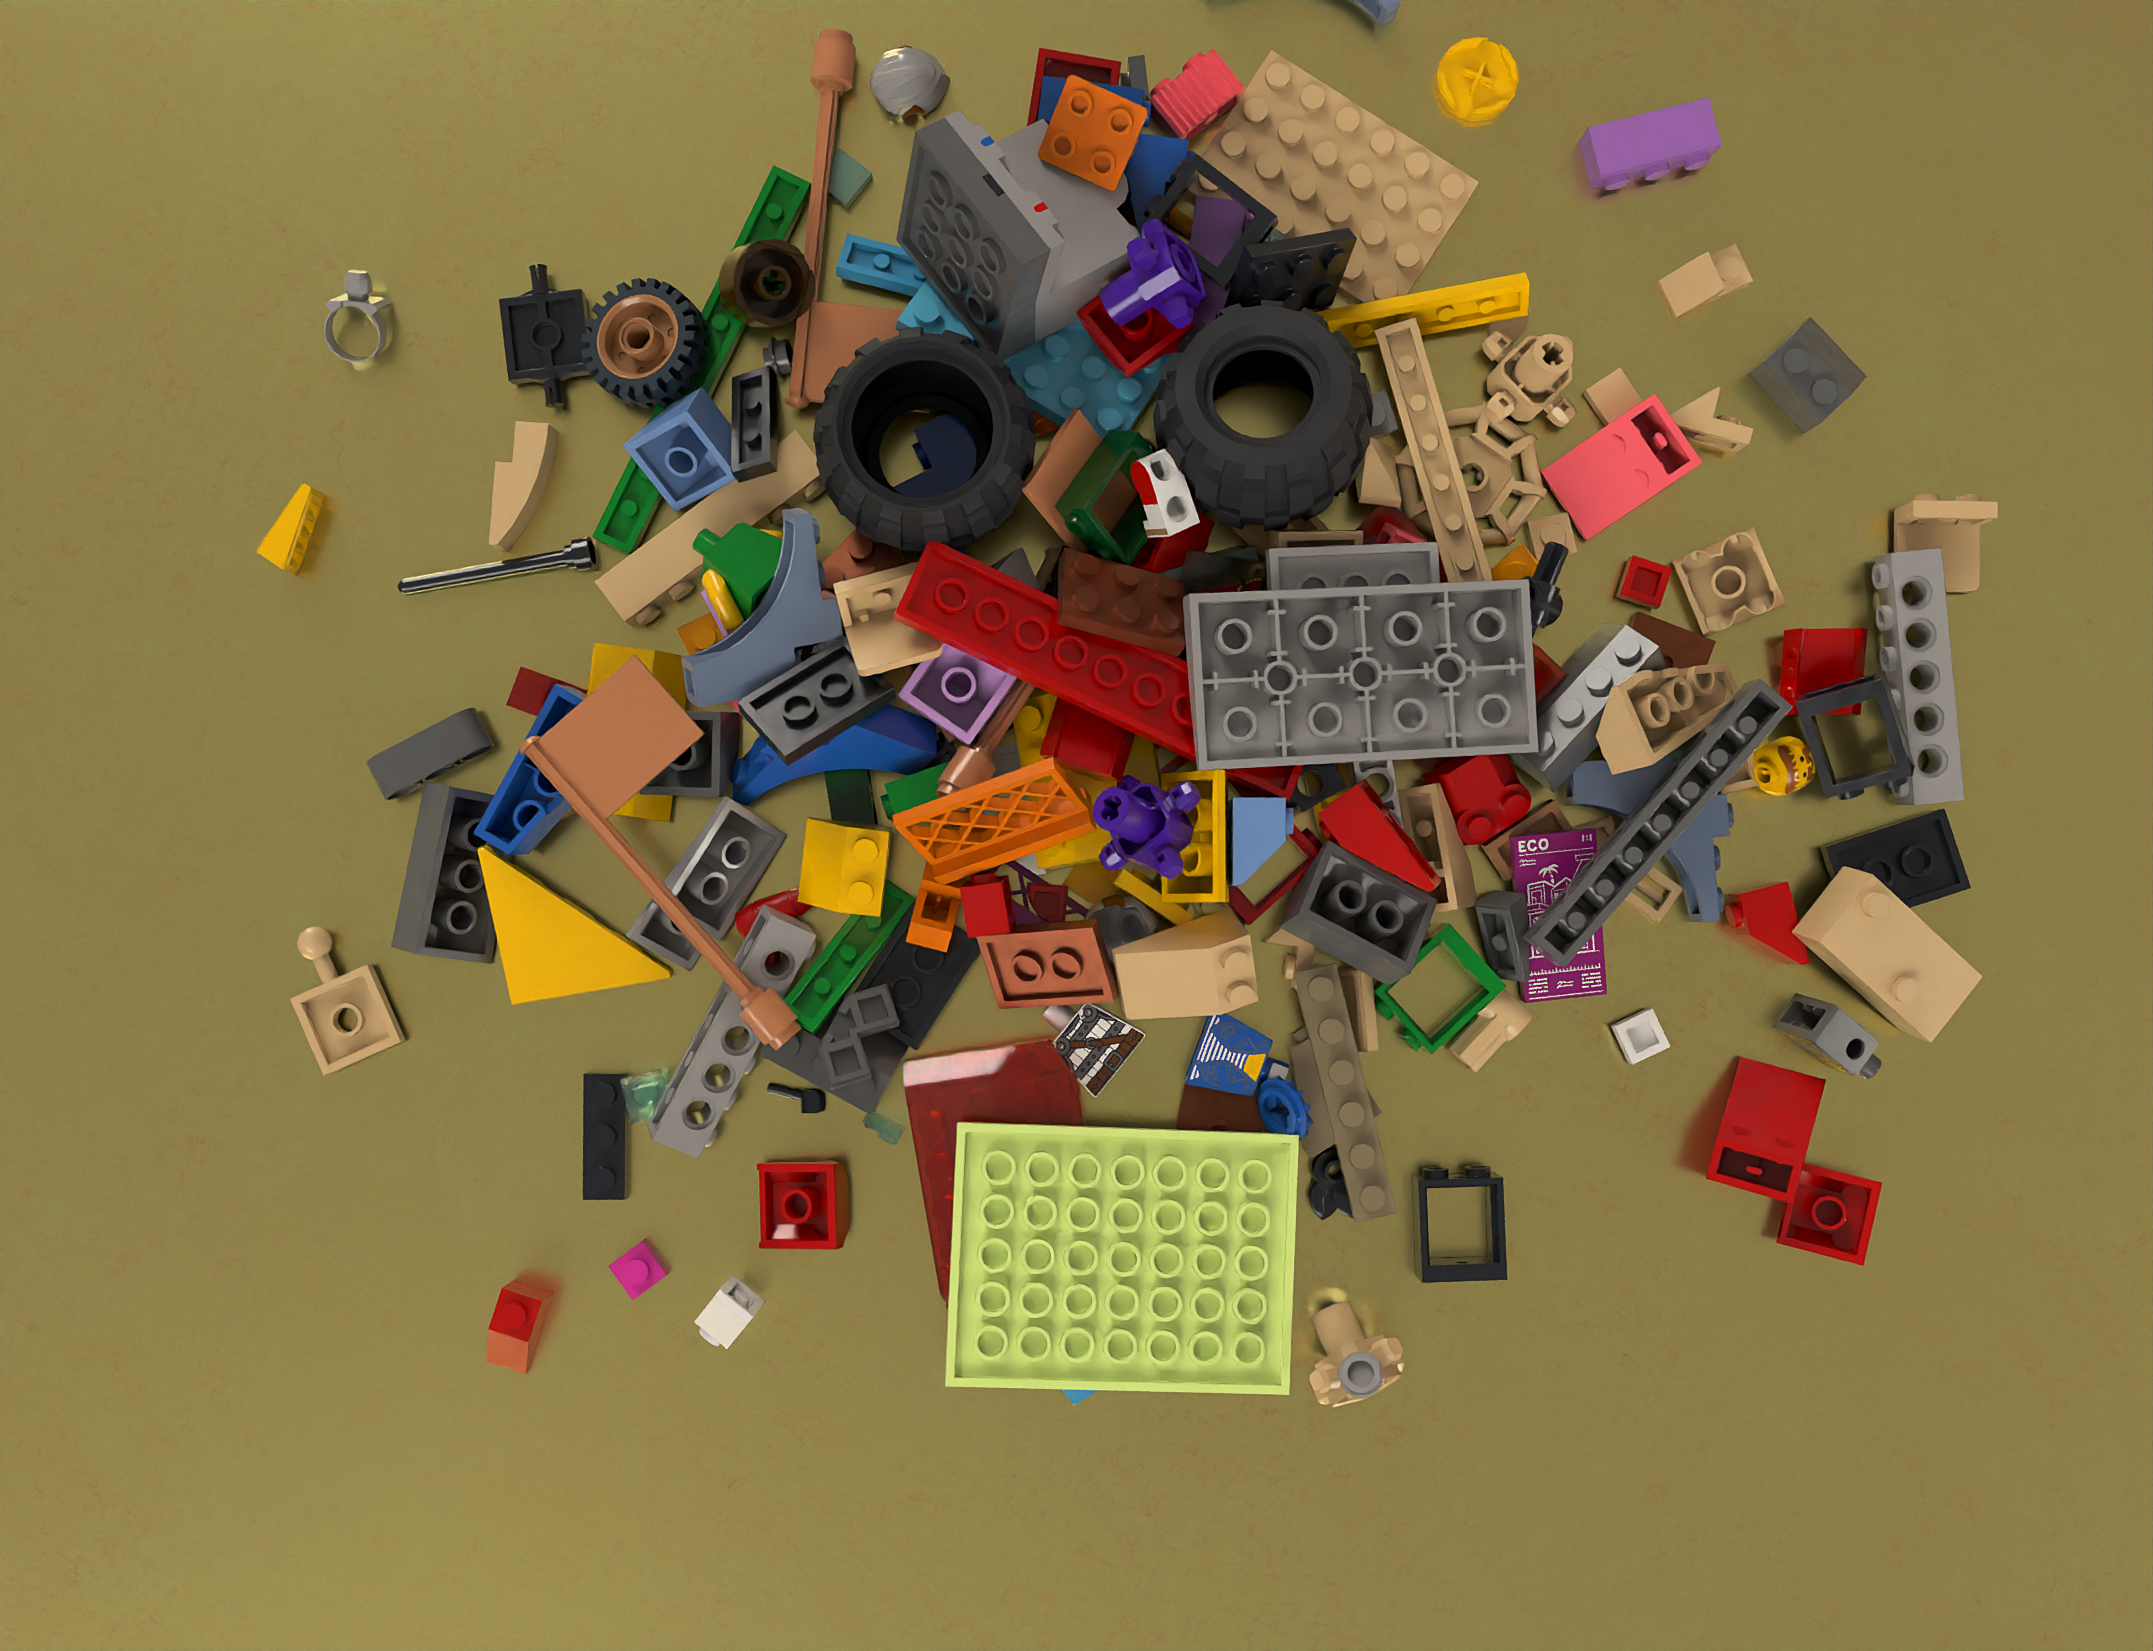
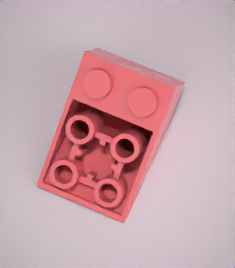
M1654 393L1540 473L1564 510L1568 512L1570 519L1585 541H1587L1702 464V461Z

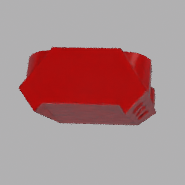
M1860 627L1784 630L1783 640L1776 645L1774 653L1775 662L1781 667L1780 684L1775 692L1793 706L1785 716H1799L1795 703L1800 694L1864 677L1868 629ZM1862 702L1815 716L1861 715Z
M1057 697L1039 755L1044 759L1053 757L1061 768L1099 781L1121 782L1135 734Z

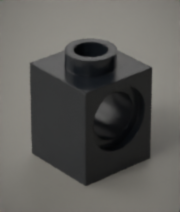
M1334 763L1303 765L1299 777L1307 772L1315 774L1321 783L1320 790L1315 796H1306L1300 792L1297 780L1290 801L1286 805L1288 808L1297 807L1301 814L1345 789L1347 785Z

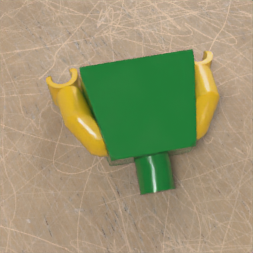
M737 523L722 538L707 528L701 530L696 536L692 546L693 550L704 556L702 585L725 629H730L731 632H734L743 621L747 620L766 594L779 562L783 539L782 532L757 529L746 523Z

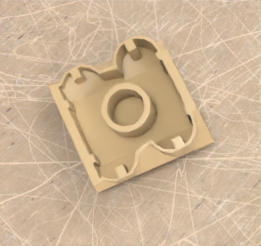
M1754 527L1673 561L1704 637L1786 604Z

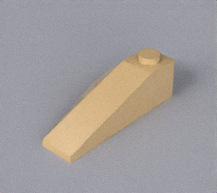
M1728 664L1699 665L1681 669L1676 667L1658 671L1642 670L1635 672L1612 687L1595 736L1612 775L1653 765L1703 730L1738 691Z

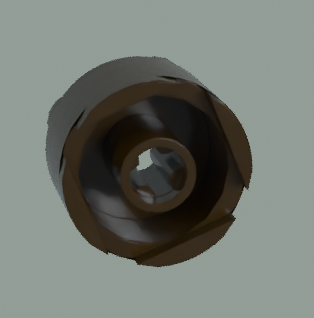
M767 239L741 245L728 255L721 267L719 275L721 304L735 319L751 327L767 328L787 325L801 317L809 309L815 293L813 271L809 269L803 253L789 242L779 239ZM763 277H765L766 283L771 284L770 291H766V287L763 285Z

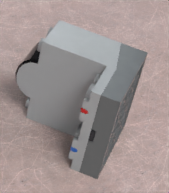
M958 110L915 131L896 241L981 349H990L1004 361L1078 320L1076 312L1099 296L1102 287L1131 270L1126 247L1130 241L1141 236L1134 226L1129 225L1124 219L1131 197L1130 181L1125 172H1123L1117 189L1115 191L1107 190L1038 158L1037 153L1049 126L1044 119L994 142L980 123L976 125L973 122L969 123Z

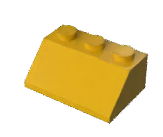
M1206 770L1161 774V789L1170 792L1171 789L1181 782L1189 781L1197 787L1201 794L1198 804L1189 813H1186L1194 831L1191 843L1180 852L1183 860V872L1174 879L1162 876V903L1229 902V792L1226 771Z

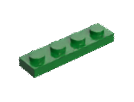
M886 878L883 910L880 917L858 914L850 915L784 1000L798 1016L795 1021L813 1035L818 1031L893 934L915 901V898Z

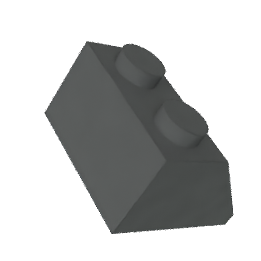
M1811 316L1748 373L1804 434L1822 423L1854 393L1867 377Z

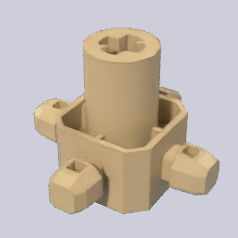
M1495 330L1482 343L1483 351L1491 361L1496 360L1499 363L1487 377V391L1492 398L1484 407V415L1493 423L1501 422L1509 415L1516 421L1530 422L1544 409L1548 413L1546 417L1556 426L1563 428L1577 414L1575 406L1568 397L1563 398L1560 395L1561 391L1572 381L1571 364L1575 349L1574 343L1565 335L1544 334L1543 336H1528L1514 348L1511 345L1513 341L1503 332Z
M1348 1301L1328 1306L1311 1317V1321L1327 1354V1357L1314 1365L1315 1370L1312 1371L1309 1377L1319 1403L1324 1405L1331 1404L1334 1408L1366 1399L1356 1398L1348 1394L1342 1387L1339 1379V1368L1342 1361L1354 1352L1370 1353L1380 1362L1383 1370V1383L1378 1392L1401 1378L1400 1372L1404 1369L1405 1362L1402 1358L1403 1348L1399 1340L1395 1337L1384 1338L1383 1335L1366 1338Z

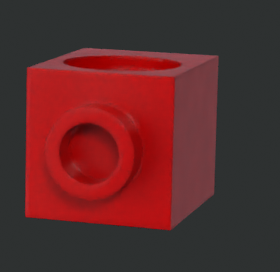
M986 870L970 875L971 880H967L960 887L968 938L1010 933L1016 925L1009 876H996L995 870Z

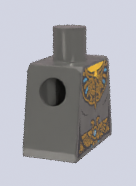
M1796 993L1772 1026L1830 1068L1852 1076L1858 1074L1864 1079H1869L1881 1067V1060L1873 1054L1878 1046V1040L1835 1004Z

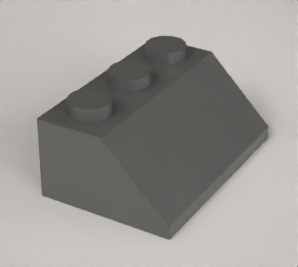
M1327 841L1294 889L1279 927L1389 986L1411 973L1438 900L1336 844Z
M842 998L814 1035L801 1026V1029L776 1051L769 1043L762 1047L759 1055L871 1115L878 1107L910 1046L887 1031L860 1038L872 1074L871 1079L830 1091L817 1049L844 1000Z

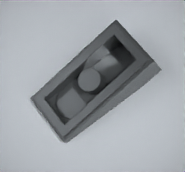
M1499 890L1490 891L1474 903L1489 967L1500 979L1526 983L1530 980L1529 943L1522 938L1528 931V910L1525 894Z

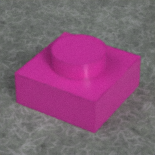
M646 1239L608 1266L632 1300L670 1273Z

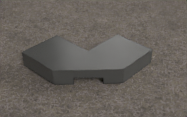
M887 984L846 995L828 1031L820 1042L817 1052L830 1091L871 1079L872 1074L860 1038L899 1027L900 1022Z

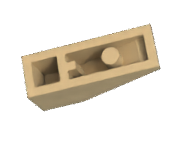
M1440 783L1398 790L1404 830L1442 880L1431 892H1427L1415 885L1414 887L1438 900L1433 913L1475 906L1474 903L1477 902L1471 863L1463 842L1458 835L1455 821Z

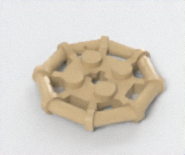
M1485 401L1477 406L1443 411L1448 427L1475 423V433L1463 437H1452L1450 433L1460 470L1469 471L1474 467L1479 471L1476 478L1480 481V485L1475 486L1471 484L1469 487H1465L1475 521L1480 518L1489 517L1493 526L1491 529L1479 530L1483 547L1502 543L1508 546L1515 542L1516 533L1538 502L1546 497L1547 490L1543 488L1535 445L1538 439L1534 433H1527L1507 418L1501 422H1491L1483 412L1485 405L1488 403ZM1488 426L1513 444L1506 449L1486 435ZM1407 444L1400 455L1394 456L1404 508L1402 517L1406 523L1412 522L1435 539L1424 499L1419 502L1414 474L1416 471ZM1519 453L1525 482L1515 481L1514 474L1512 475L1511 458ZM1510 493L1521 496L1522 498L1506 519L1499 511V508Z

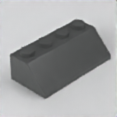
M1602 623L1535 696L1539 752L1506 754L1508 759L1554 793L1599 745L1595 736L1611 688L1635 672L1667 669L1660 647L1628 625Z
M424 783L391 947L418 955L491 964L496 932L477 849L480 846L488 845L494 849L493 852L510 863L512 862L513 855L505 853L473 833L494 795L435 783Z

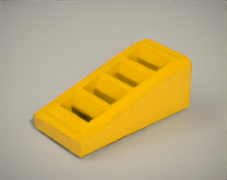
M306 483L301 484L257 548V553L284 571L296 575L303 561L325 494Z

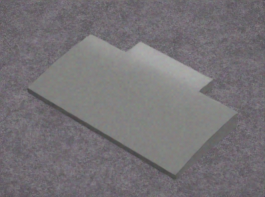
M1438 542L1271 548L1265 551L1268 591L1188 594L1183 597L1188 681L1197 771L1539 752L1529 579L1440 583Z

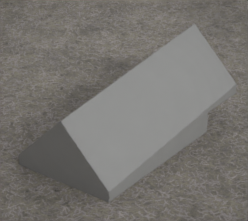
M725 796L668 875L664 884L707 933L721 941L734 921L735 913L742 908L787 835ZM651 899L626 934L628 938L689 972L701 954L653 899Z

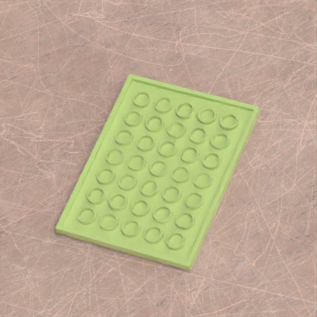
M957 1122L945 1387L1289 1395L1299 1135L1260 1132Z

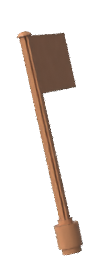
M840 29L822 30L820 37L815 41L811 83L821 93L804 259L815 277V293L809 309L801 317L797 318L789 396L785 397V402L793 408H804L810 402L823 403L825 388L839 367H847L856 358L854 354L856 349L874 338H878L881 342L899 335V331L895 329L896 323L904 311L902 309L817 301L839 96L843 95V92L849 91L852 88L856 47L852 43L853 36ZM931 408L916 409L911 412L930 413Z
M1073 409L1025 479L1022 492L1070 549L1087 554L1088 549L1078 536L1067 529L1065 526L1066 520L1055 508L1059 499L1103 440L1079 409ZM1118 469L1091 507V510L1109 534L1138 494L1120 469ZM1021 679L1017 680L976 745H971L969 748L964 746L958 748L937 780L939 787L935 794L938 798L991 779L996 771L995 766L991 763L993 760L991 755L1036 686ZM960 807L955 810L964 812L967 807Z
M634 655L542 737L531 736L521 744L520 753L521 755L526 754L738 995L741 999L739 1003L744 1008L738 1014L739 1017L765 1046L769 1043L776 1051L801 1029V1026L795 1021L798 1016L772 987H769L764 992L760 986L755 987L608 820L609 817L705 734L637 655Z

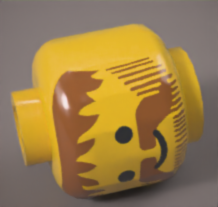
M1787 736L1762 745L1753 755L1754 778L1760 785L1759 788L1769 795L1783 796L1803 788L1812 781L1816 772L1811 750L1799 738Z

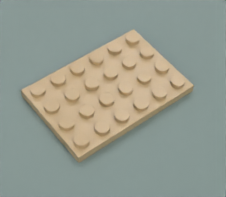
M1273 50L1270 51L1245 89L1243 96L1240 97L1202 155L1205 161L1277 215L1279 223L1265 242L1349 228L1357 237V241L1339 285L1338 292L1357 304L1408 295L1479 184L1471 176ZM1200 173L1185 192L1187 196L1195 201L1196 196L1233 200Z

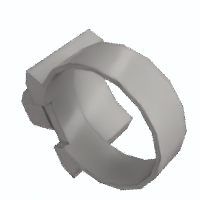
M350 270L347 271L344 277L343 291L347 294L324 303L329 308L330 313L325 319L323 333L326 344L332 353L342 360L358 363L365 362L376 356L385 346L387 330L379 312L386 309L392 302L387 298L369 296V293L372 292V283L367 271ZM355 306L361 308L376 324L379 339L377 348L371 356L359 358L349 355L340 348L334 339L332 331L333 318L342 307Z

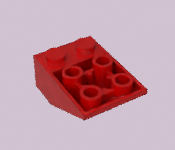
M1740 1057L1716 1137L1706 1179L1793 1204L1797 1195L1826 1080Z

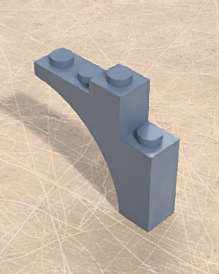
M801 508L782 510L783 539L779 562L766 594L747 620L720 642L705 650L681 657L687 699L697 707L740 700L802 662L799 652L797 650L794 651V647L843 638L842 626L844 625L836 595L827 590L821 591V586L825 585V572L821 561H817L815 545L820 542V529L816 518H812L811 512Z
M1673 755L1664 756L1653 765L1612 775L1606 760L1583 761L1564 781L1566 806L1589 807L1625 820L1673 765ZM1727 794L1715 795L1665 852V856L1675 869L1685 891L1691 922L1720 921L1719 912H1722L1724 909L1723 892L1720 887H1717L1716 871L1720 869L1721 857L1718 846H1714L1713 837L1730 836L1729 828H1732L1734 824V811L1732 804L1727 803Z

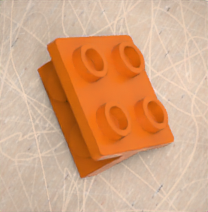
M1070 75L1066 80L1037 156L1039 159L1107 190L1115 191L1128 160L1136 150L1140 140L1138 136L1147 117L1148 109L1078 76Z

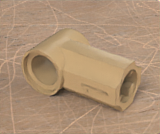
M1503 989L1477 1013L1475 1018L1447 1048L1476 1073L1505 1041L1512 1040L1526 1027L1533 1015L1509 992Z

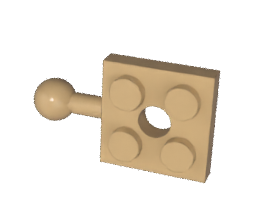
M314 926L306 928L300 933L297 939V948L302 956L313 960L322 985L295 996L290 1001L321 1072L325 1076L403 1042L405 1038L373 964L364 965L339 977L328 954L332 947L331 936L325 929ZM344 1008L352 1009L358 1018L356 1027L350 1032L343 1030L338 1022L339 1014Z

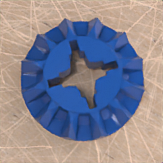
M1279 1075L1264 1081L1258 1089L1257 1105L1260 1116L1271 1133L1299 1135V1140L1309 1135L1308 1128L1313 1124V1120L1308 1114L1312 1106L1305 1103L1303 1099L1304 1090H1296L1292 1079L1284 1080ZM1283 1104V1106L1288 1107L1289 1110L1279 1108V1106Z

